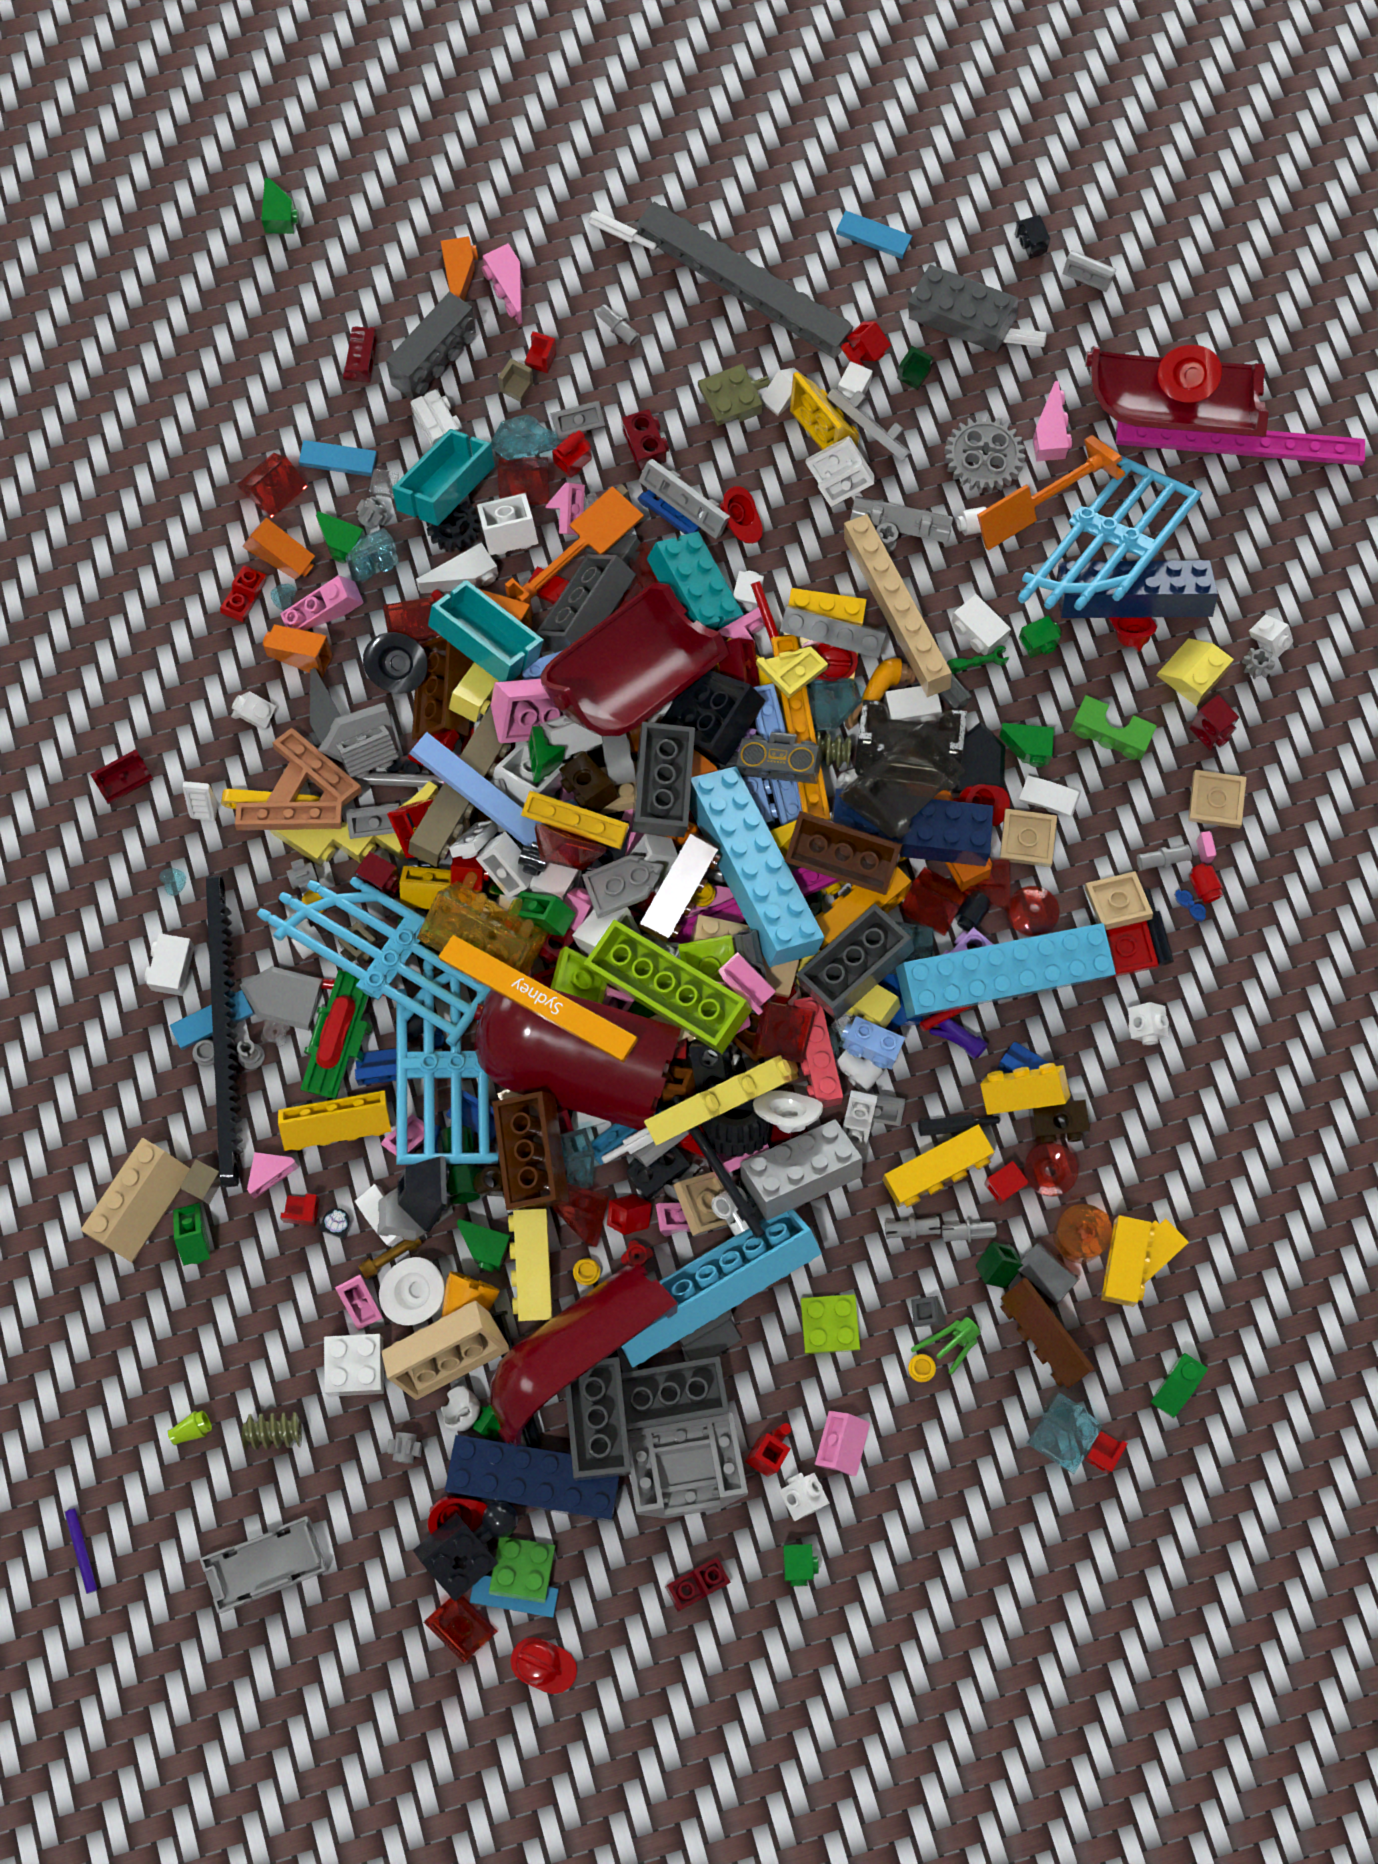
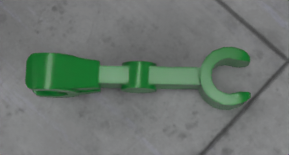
M999 646L994 650L993 654L975 656L967 660L954 658L948 660L947 664L950 666L952 674H957L967 669V667H978L989 662L1002 666L1008 662L1009 657L999 658L997 656L998 653L1006 651L1004 646Z

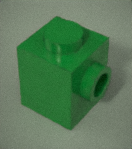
M1048 615L1022 627L1018 638L1031 659L1042 653L1043 655L1052 653L1057 648L1061 631L1057 623L1052 622Z
M812 1544L783 1546L784 1582H791V1587L808 1586L807 1581L814 1580V1574H819L818 1556L813 1557Z

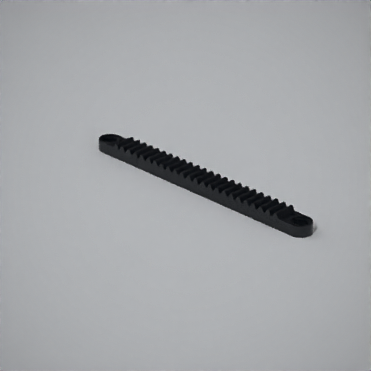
M217 874L206 877L219 1174L222 1187L227 1188L236 1187L239 1184L238 1155L243 1153V1149L238 1144L243 1142V1139L237 1135L242 1131V1128L237 1125L238 1122L242 1121V1118L236 1114L241 1110V1107L236 1104L241 1097L235 1093L240 1089V1086L235 1083L236 1080L240 1079V1076L234 1072L239 1068V1065L234 1062L235 1059L239 1058V1055L233 1051L238 1045L233 1039L238 1037V1034L232 1030L237 1027V1023L232 1020L236 1013L231 1009L236 1006V1003L231 999L236 995L231 987L235 986V982L231 979L235 972L230 969L234 962L229 958L234 955V952L229 948L233 945V941L229 938L233 932L228 928L232 921L227 917L232 914V911L226 906L223 876Z

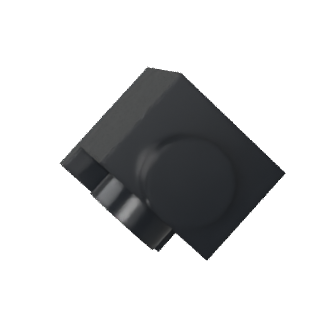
M1037 215L1017 221L1014 235L1016 238H1019L1022 249H1026L1028 256L1038 257L1047 252L1050 237L1041 216Z

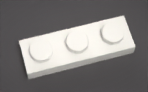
M487 820L472 825L449 847L452 858L462 856L463 859H468L478 855V851L489 840L495 838L494 835L498 832L497 823L493 820Z

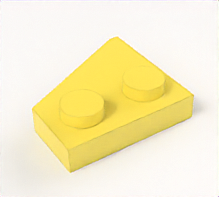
M811 646L798 649L796 652L779 653L778 657L769 659L761 657L756 660V665L789 699L828 668V663Z

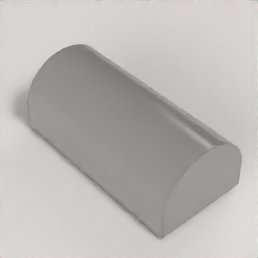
M1071 250L1062 274L1107 292L1114 278L1116 268Z
M862 1092L877 1096L872 1122L901 1126L905 1098Z

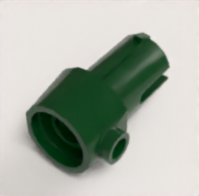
M462 1125V1153H475L472 1127L467 1128L466 1125ZM447 1127L441 1131L443 1153H451V1127ZM446 1164V1168H449V1180L446 1184L447 1192H450L449 1204H468L484 1197V1195L476 1192L473 1185L475 1176L484 1169L478 1168L477 1164Z

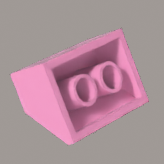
M541 679L494 683L491 710L497 738L500 743L528 741L532 726H540L541 723L564 715L546 693L541 684Z

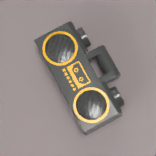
M771 732L769 742L757 735H752L750 738H742L736 766L741 776L817 784L822 753L820 747L816 746L814 742L802 741L801 744H797V734Z

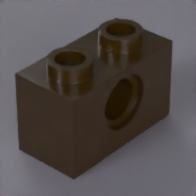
M585 752L559 768L563 778L560 781L562 787L568 794L572 792L575 795L574 799L580 808H587L589 811L597 813L618 799L611 780Z
M1086 1099L1067 1101L1066 1104L1029 1109L1033 1142L1041 1141V1145L1057 1143L1058 1139L1078 1142L1084 1140L1083 1137H1086L1090 1132ZM1053 1119H1063L1066 1123V1128H1057L1053 1123Z

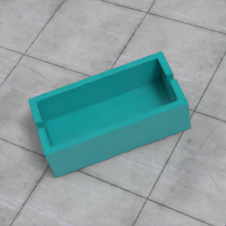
M449 429L392 487L397 511L412 517L418 515L420 520L438 526L495 467L491 443L473 436L469 441V435Z
M699 531L679 536L678 540L674 537L655 543L647 557V561L659 583L670 585L678 601L687 610L684 615L691 622L699 621L705 627L719 631L744 615Z
M467 580L451 590L450 595L446 594L431 607L428 626L499 682L512 681L521 673V670H526L539 659L543 639Z

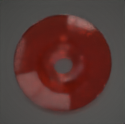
M1027 886L1019 889L1012 895L1007 906V916L1011 925L1021 934L1031 937L1045 935L1055 927L1058 921L1059 905L1055 897L1048 890L1038 886ZM1037 905L1039 907V911L1033 912L1030 909V906Z
M1045 1143L1035 1147L1028 1154L1024 1164V1174L1028 1184L1039 1194L1050 1197L1060 1196L1074 1186L1078 1177V1164L1072 1152L1066 1147L1056 1143ZM1048 1167L1052 1168L1054 1175L1048 1176L1045 1173V1169Z

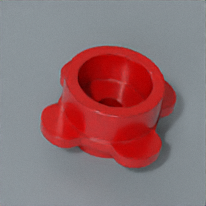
M633 1240L629 1242L626 1254L621 1256V1262L623 1265L632 1262L634 1266L638 1264L645 1269V1264L648 1259L652 1258L653 1252L650 1248H645L638 1241ZM638 1254L640 1257L635 1259L634 1255Z

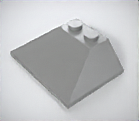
M733 1413L627 1431L631 1467L630 1478L636 1514L665 1519L721 1509L748 1495Z

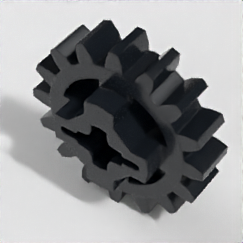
M464 501L462 505L458 504L438 526L426 522L428 527L426 528L427 534L431 536L432 544L438 542L440 550L447 546L450 553L453 551V547H457L459 552H462L463 545L470 548V540L477 541V533L481 532L480 524H478L480 523V517L475 515V507L468 509V502Z

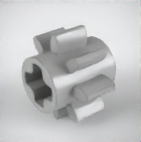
M376 497L367 498L366 501L361 499L356 508L359 511L357 514L359 515L358 520L369 528H375L379 524L383 526L388 518L386 504Z
M1263 646L1256 651L1250 648L1248 656H1244L1242 659V663L1247 664L1244 673L1252 675L1254 680L1261 675L1267 678L1269 670H1273L1275 663L1271 662L1273 653H1268L1264 650Z
M303 858L291 862L292 869L286 872L292 888L299 887L301 893L309 891L310 889L307 887L309 881H318L312 863L305 864Z
M397 1432L395 1440L389 1439L387 1453L393 1454V1462L413 1464L414 1457H421L422 1444L421 1442H416L417 1435Z

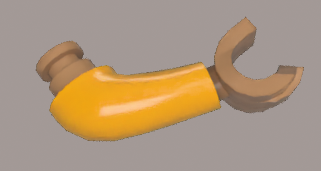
M889 658L882 661L873 672L859 701L860 705L847 713L844 720L845 727L848 730L853 728L857 724L858 715H862L867 719V730L873 731L878 727V714L875 708L890 686H897L899 682H905V680L908 683L914 682L916 675L911 666L908 667L907 664L902 663L900 658Z

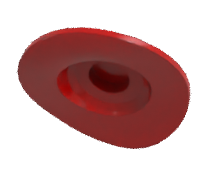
M1183 345L1171 350L1164 356L1158 368V382L1162 390L1176 401L1184 403L1199 402L1205 400L1217 390L1222 378V365L1218 356L1210 349L1200 345Z

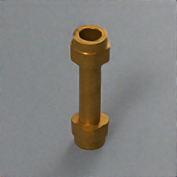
M402 1237L404 1241L372 1261L368 1258L358 1267L366 1280L378 1274L377 1270L406 1251L410 1250L413 1252L423 1245L420 1239L412 1241Z

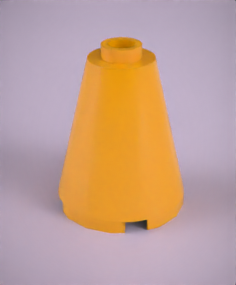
M450 1271L446 1281L441 1318L474 1301L489 1311L498 1298L500 1290L484 1281L471 1279V1276Z

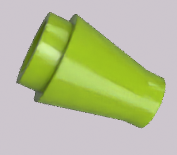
M194 1411L175 1427L168 1430L167 1433L171 1443L177 1445L182 1442L206 1437L207 1433L212 1430V1426L204 1411L198 1413Z

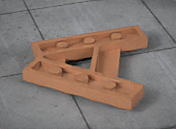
M290 728L272 742L273 748L289 761L288 766L267 802L237 803L235 816L236 830L341 829L343 807L362 792L361 785L323 753L319 752L317 748L297 731ZM308 778L324 791L318 802H294Z

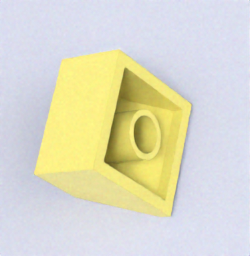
M1188 638L1157 673V676L1197 706L1225 675L1234 659L1213 643Z

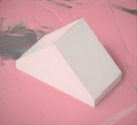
M795 368L778 371L760 399L777 416L790 406L793 374L798 371Z

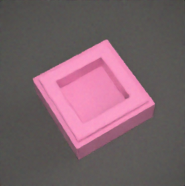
M1210 831L1201 832L1196 840L1201 864H1211L1217 855L1212 833Z

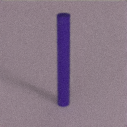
M69 1509L64 1513L86 1594H90L98 1590L76 1509Z

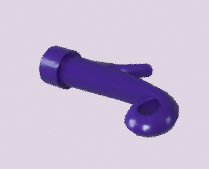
M951 1018L938 1024L941 1029H930L929 1031L931 1035L945 1038L957 1044L974 1060L988 1047V1043L980 1036L976 1037Z

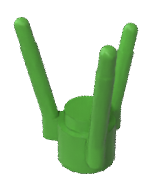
M966 1317L961 1322L956 1320L949 1327L913 1346L911 1352H916L954 1331L952 1333L954 1339L937 1354V1358L941 1359L957 1344L961 1346L966 1344L949 1370V1374L952 1375L970 1349L978 1343L975 1338L981 1334V1331L971 1319Z

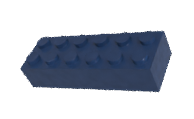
M1210 560L1151 561L1119 601H1115L1112 597L1117 589L1113 588L1095 593L1081 610H1076L1074 605L1082 593H1064L1058 602L1061 618L1213 617L1218 592ZM1076 561L1059 562L1056 581L1060 582ZM1089 561L1073 583H1091L1107 561ZM1120 561L1107 579L1127 575L1138 561Z
M840 788L835 790L831 821L902 844L900 857L986 866L991 852L992 805Z
M455 1435L445 1492L462 1497L492 1502L504 1501L515 1506L612 1522L620 1476L575 1481L571 1454L519 1445L515 1447L513 1444Z

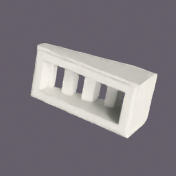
M183 782V791L190 817L192 819L215 820L218 801L210 785L206 783Z

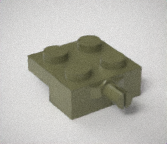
M740 364L698 380V388L717 426L737 418L739 422L762 414L763 404L757 390L770 385L767 376L753 381L744 365Z

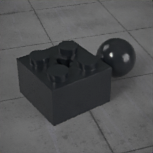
M493 1502L483 1512L482 1525L473 1532L456 1512L413 1549V1552L455 1602L499 1564L484 1544L492 1537L505 1538L511 1535L517 1527L518 1514L515 1508L507 1502Z

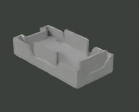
M308 1516L280 1526L274 1531L239 1545L228 1547L200 1558L217 1613L219 1614L328 1572L312 1522ZM290 1529L291 1533L278 1538V1533ZM237 1551V1555L225 1559V1554ZM305 1572L304 1576L295 1580L292 1579L293 1575ZM248 1593H250V1596H252V1598L244 1599L241 1601L238 1600V1597L247 1595Z

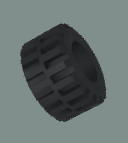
M754 1099L702 1123L703 1134L711 1147L715 1149V1152L719 1154L725 1153L726 1156L731 1157L732 1155L742 1157L744 1153L748 1155L754 1154L755 1150L760 1151L763 1149V1145H767L770 1138V1122L762 1119L754 1111Z

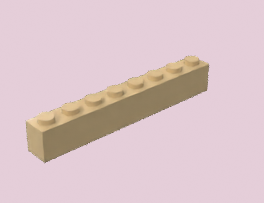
M866 514L845 522L844 540L926 696L930 697L950 689L952 672L869 516Z

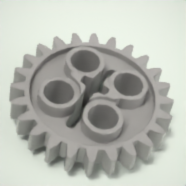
M977 416L975 423L968 418L966 426L960 422L958 430H952L951 437L947 438L946 445L948 446H945L944 454L946 456L944 462L949 464L948 472L955 471L953 480L962 479L960 486L969 483L970 491L975 486H978L979 493H982L984 487H987L988 491L992 493L994 486L1001 491L1003 483L1010 486L1012 479L1018 478V474L1023 468L1022 463L1025 460V455L1023 454L1025 446L1020 445L1022 437H1015L1016 429L1008 431V422L1001 426L999 425L1000 418H997L993 423L990 416H987L986 421H982L981 417ZM969 440H975V441H977L978 443H977V444H973V443H970ZM993 443H1000V444H1002L1003 446H1002V447H998V446H995ZM967 462H973L976 466H969ZM991 465H998L1001 468L995 469Z

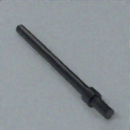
M677 1095L670 1102L675 1106L683 1102L680 1095ZM696 1126L690 1129V1134L737 1207L736 1213L741 1221L747 1223L756 1239L764 1235L765 1231L755 1217V1210L750 1203H746L700 1127Z

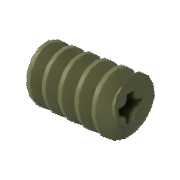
M816 732L817 746L820 747L822 753L821 762L825 758L827 766L830 767L833 760H836L837 768H840L843 762H846L848 769L852 748L851 737H847L845 742L842 743L841 736L837 735L833 742L829 733L822 740L820 732Z
M283 1412L280 1421L276 1420L274 1413L270 1414L269 1421H265L263 1414H259L257 1422H254L252 1414H248L247 1421L243 1423L242 1445L244 1450H248L250 1442L254 1450L260 1448L261 1442L265 1449H270L272 1442L277 1449H281L284 1441L287 1448H292L295 1440L298 1447L301 1448L302 1446L301 1421L296 1412H293L291 1420H288L285 1412Z

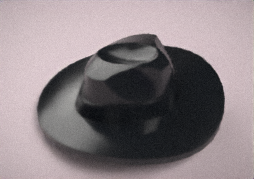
M397 632L380 634L367 644L363 654V666L367 676L375 685L385 691L396 694L411 692L417 689L426 677L428 670L426 653L422 646L408 635Z

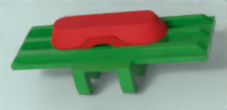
M338 970L327 1007H318L317 1014L319 1015L309 1046L305 1047L304 1053L311 1057L300 1090L332 1099H337L349 1058L362 1063L364 1053L360 1051V1046L364 1034L371 1035L373 1026L368 1022L361 1021L369 996L356 987L360 979L348 972Z

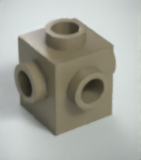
M356 922L352 927L347 928L350 932L379 948L376 942V934L367 926L363 928ZM338 939L342 949L340 953L349 961H355L361 966L364 962L368 963L373 959V957L363 951L356 950L355 946L345 940Z

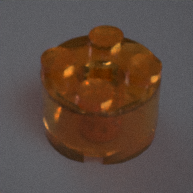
M1078 1204L1068 1208L1056 1222L1053 1230L1054 1244L1062 1256L1068 1261L1079 1264L1088 1263L1098 1258L1107 1249L1112 1239V1226L1107 1213L1089 1204ZM1080 1229H1083L1084 1233L1088 1234L1085 1239L1081 1238V1233H1078Z

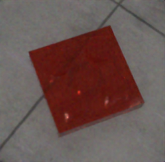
M766 1001L763 1004V1012L760 1016L751 1053L769 1058L781 1055L784 1060L803 1063L816 1011L810 1008Z

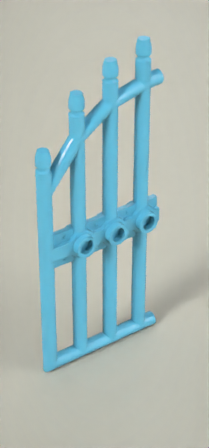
M1122 456V461L1118 462L1117 465L1121 466L1120 469L1125 472V476L1119 480L1112 478L1090 507L1080 506L1076 509L1068 524L1074 527L1035 575L1028 572L1024 574L1022 581L1028 584L1019 594L1018 601L1020 603L1026 602L1038 587L1053 591L1044 603L1046 609L1054 607L1064 593H1082L1075 602L1074 607L1076 610L1083 609L1095 593L1113 588L1117 589L1112 597L1115 601H1119L1195 505L1202 492ZM1130 471L1143 476L1111 518L1098 514L1099 510ZM1152 481L1165 486L1134 528H1128L1120 524ZM1175 491L1187 496V499L1155 540L1142 534ZM1082 532H1088L1096 536L1060 582L1046 578ZM1104 542L1118 546L1091 583H1073ZM1126 553H1133L1141 557L1127 575L1107 579Z
M353 877L350 884L354 888L360 889L361 892L336 894L327 887L321 886L317 881L310 880L307 887L324 899L308 905L296 898L294 899L290 894L282 892L279 899L297 911L286 922L276 915H271V912L265 909H259L257 916L277 929L273 934L274 938L282 941L288 935L360 979L356 987L361 989L363 993L374 997L378 1001L384 994L449 1034L446 1043L452 1047H455L474 1019L478 1003L483 1005L486 995L491 990L482 983L474 982L471 977L464 973L453 970V968L451 969L448 964L440 961L437 954L419 944L427 932L446 944L452 937V934L370 884L364 883L360 878ZM379 902L404 917V919L394 929L353 903ZM336 905L387 936L389 940L380 950L319 913V911ZM309 918L373 957L374 961L365 971L295 927L304 919ZM415 953L477 991L478 994L471 1005L404 965L410 955ZM399 973L463 1012L464 1015L455 1026L390 986L396 975Z
M484 935L477 936L476 947L483 952L486 951L487 941ZM424 960L423 976L441 987L450 982V993L461 999V982L446 972L434 979V965ZM422 988L413 1000L434 1012V995ZM398 989V991L407 996L406 989ZM396 1003V1165H413L439 1156L446 1158V1164L498 1163V1153H490V1077L480 1067L475 1051H461L460 1038L455 1047L450 1046L451 1051L434 1052V1025L423 1019L424 1052H407V1021L414 1012ZM450 1005V1023L456 1026L461 1019V1011ZM424 1078V1154H407V1079ZM434 1078H451V1153H435ZM462 1078H478L479 1153H462Z

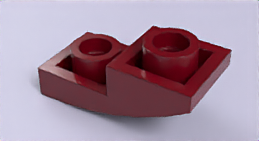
M718 1557L667 1584L665 1589L677 1612L731 1582Z

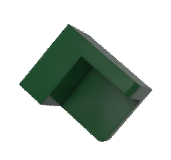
M912 346L899 365L897 379L919 390L931 372L933 357Z
M995 1242L989 1245L976 1263V1268L985 1284L1000 1288H1007L1018 1274V1269L1023 1266L1013 1247Z

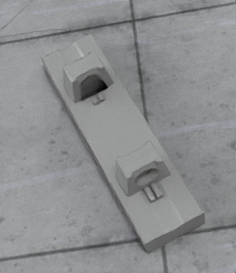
M835 388L826 396L900 460L903 461L910 455L911 451L897 440L904 430L902 426L894 423L887 432L859 408L866 398L862 392L856 391L851 399H848Z
M649 460L644 467L639 482L715 539L720 537L730 516L718 508L719 503L713 499L707 500L680 480L681 475L674 470L668 471L655 460Z
M855 496L850 520L867 514L876 528L880 524L888 522L894 524L899 533L945 543L948 542L953 521L951 516Z

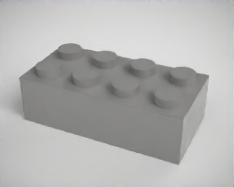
M835 1119L740 1162L741 1182L765 1219L770 1220L862 1177V1157Z

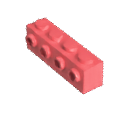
M812 997L794 1000L793 1008L789 1010L792 1025H796L798 1034L795 1035L797 1049L802 1050L804 1060H801L802 1072L804 1076L808 1075L810 1085L806 1086L807 1095L819 1100L823 1108L841 1105L843 1094L823 1008Z

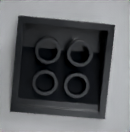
M709 670L676 696L659 724L694 727V749L705 758L726 766L766 700L752 685Z

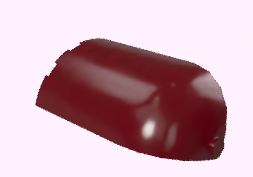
M1097 346L1091 347V352H1086L1085 367H1090L1092 392L1101 409L1116 421L1140 427L1266 437L1269 411L1265 407V402L1259 401V396L1264 394L1265 364L1255 363L1251 365L1221 362L1222 378L1217 390L1205 400L1195 403H1184L1169 397L1159 385L1157 377L1158 368L1164 357L1101 351L1100 347Z
M652 583L559 653L545 666L540 678L541 684L550 699L570 720L600 736H621L638 727L730 654L720 632L705 627L699 621L693 623L684 615L687 610L678 601L669 584Z
M492 989L486 995L484 1004L478 1003L474 1019L479 1020L476 1028L474 1050L480 1067L494 1083L521 1095L540 1091L555 1095L557 1106L639 1131L646 1128L644 1121L655 1115L658 1099L661 1097L666 1077H663L662 1073H667L681 1028L552 989L638 1038L637 1043L623 1063Z
M632 1262L628 1263L513 1346L498 1362L490 1383L491 1409L500 1426L498 1432L507 1444L512 1442L517 1447L522 1443L521 1434L525 1425L556 1394L665 1315L669 1319L677 1313L678 1303L657 1279L651 1282L645 1277L648 1275L647 1270L638 1264L634 1266Z

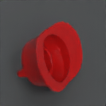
M741 486L729 488L719 506V509L730 516L725 527L731 529L733 534L744 543L753 544L758 542L762 537L763 527L752 495Z
M1109 617L1116 630L1119 643L1127 647H1133L1137 652L1142 650L1143 645L1148 643L1150 636L1157 629V625L1151 617Z
M813 640L805 642L800 647L801 649L811 646L828 663V668L815 678L817 680L842 681L849 678L857 668L858 657L856 652Z
M978 784L968 786L962 790L959 798H954L956 802L992 805V826L1002 823L1005 809H1010L1008 793L1003 788L994 785Z
M452 1495L442 1497L434 1506L430 1507L427 1528L430 1534H432L457 1512L474 1532L482 1525V1515L487 1505L481 1501L461 1499Z
M536 1637L525 1638L512 1651L510 1661L511 1669L515 1676L522 1682L550 1694L563 1693L571 1687L576 1679L577 1667L572 1655L563 1648L544 1639Z

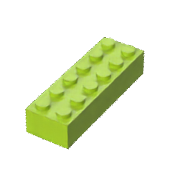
M615 919L584 962V965L592 974L720 1054L724 1053L752 1011L747 1000Z

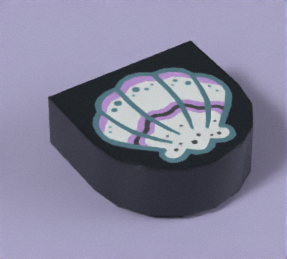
M330 1209L324 1215L319 1231L345 1240L351 1225L350 1217L343 1209Z

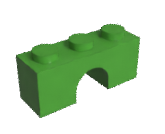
M1085 695L1070 730L1075 732L1080 738L1092 739L1103 748L1115 749L1122 752L1129 759L1141 761L1157 725L1133 715L1128 726L1121 729L1114 728L1106 721V712L1109 705Z

